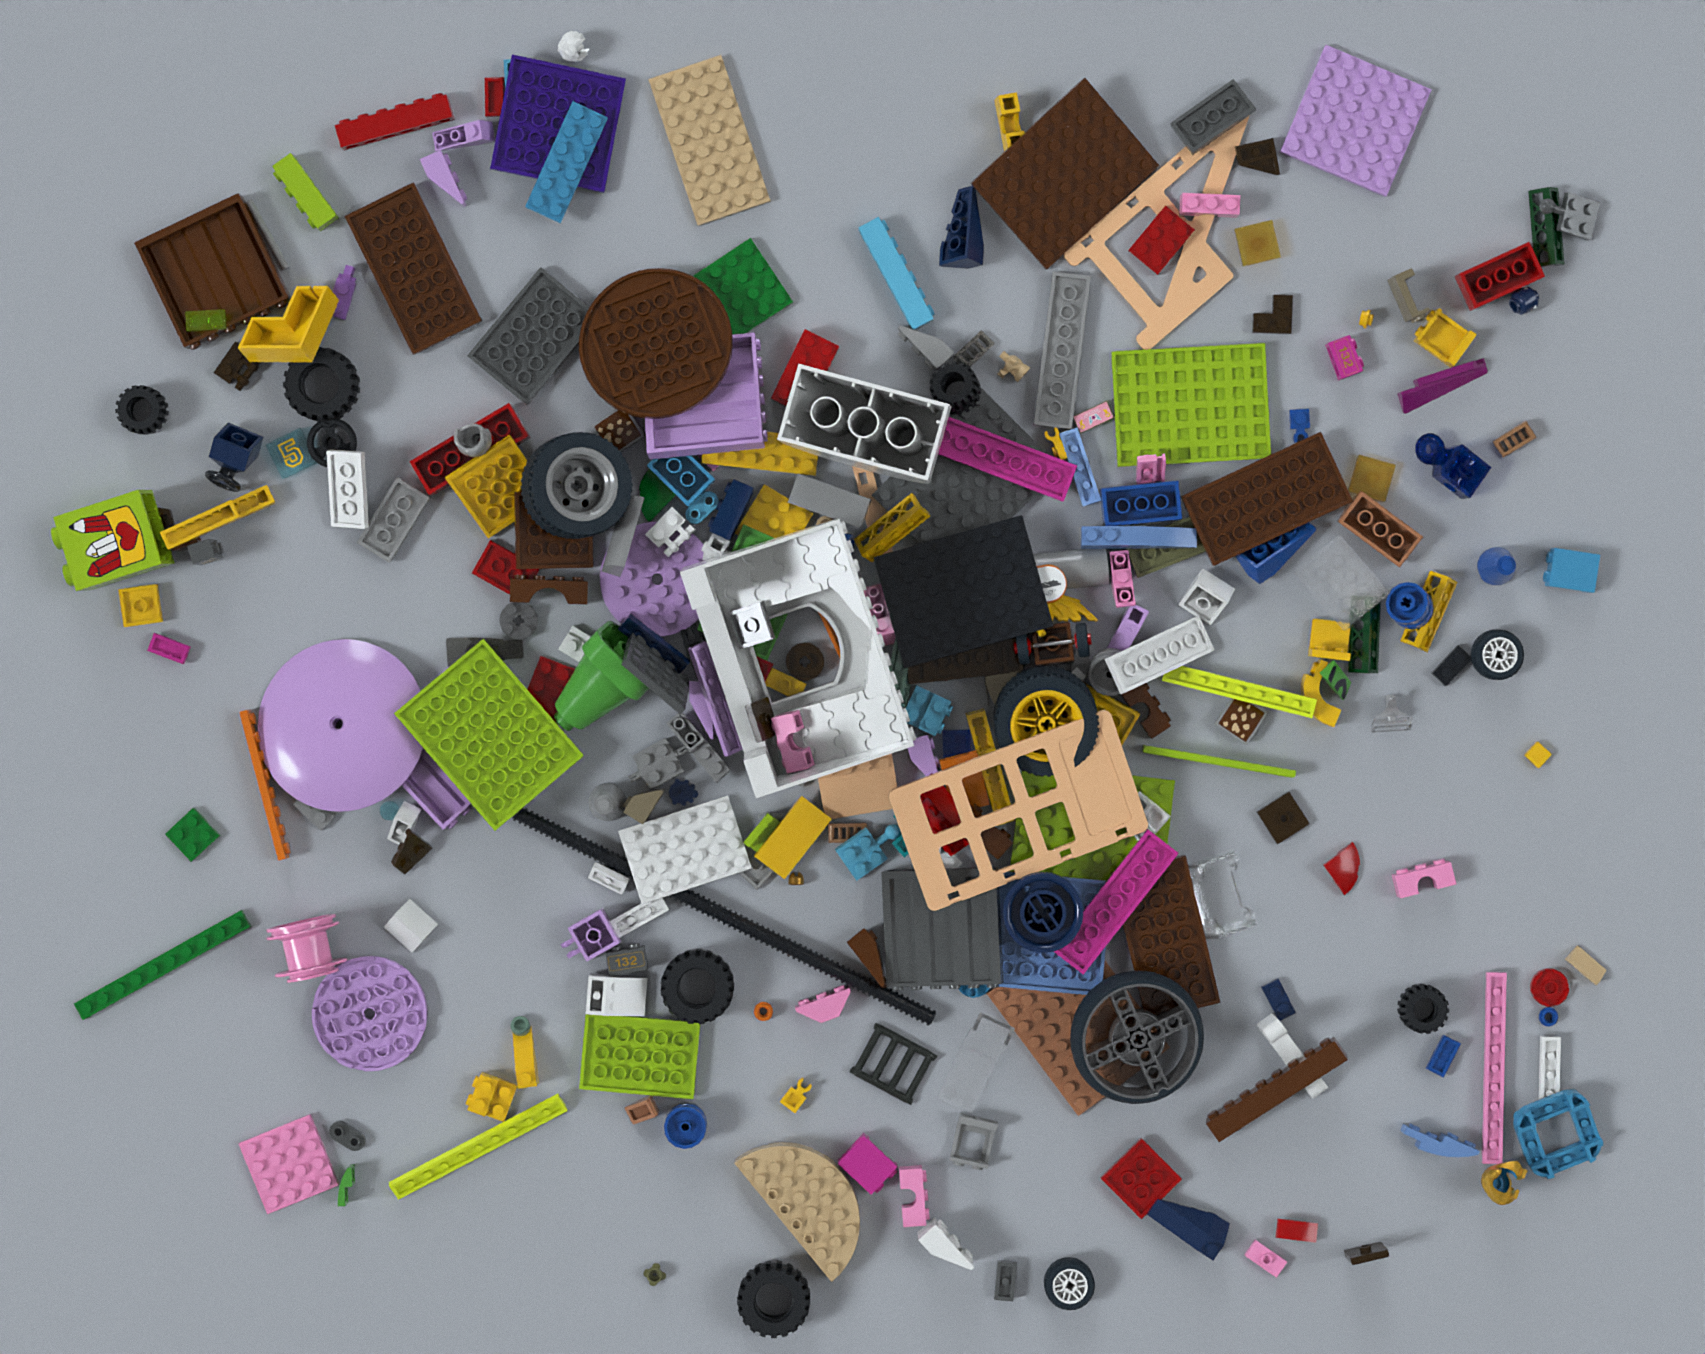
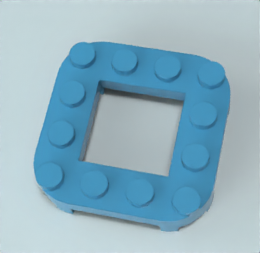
M1575 1089L1562 1090L1520 1108L1513 1115L1514 1130L1526 1163L1534 1174L1552 1179L1555 1178L1554 1174L1585 1161L1592 1163L1596 1160L1595 1157L1599 1154L1601 1146H1603V1140L1599 1136L1589 1108L1590 1104ZM1569 1111L1579 1141L1545 1155L1536 1130V1124Z

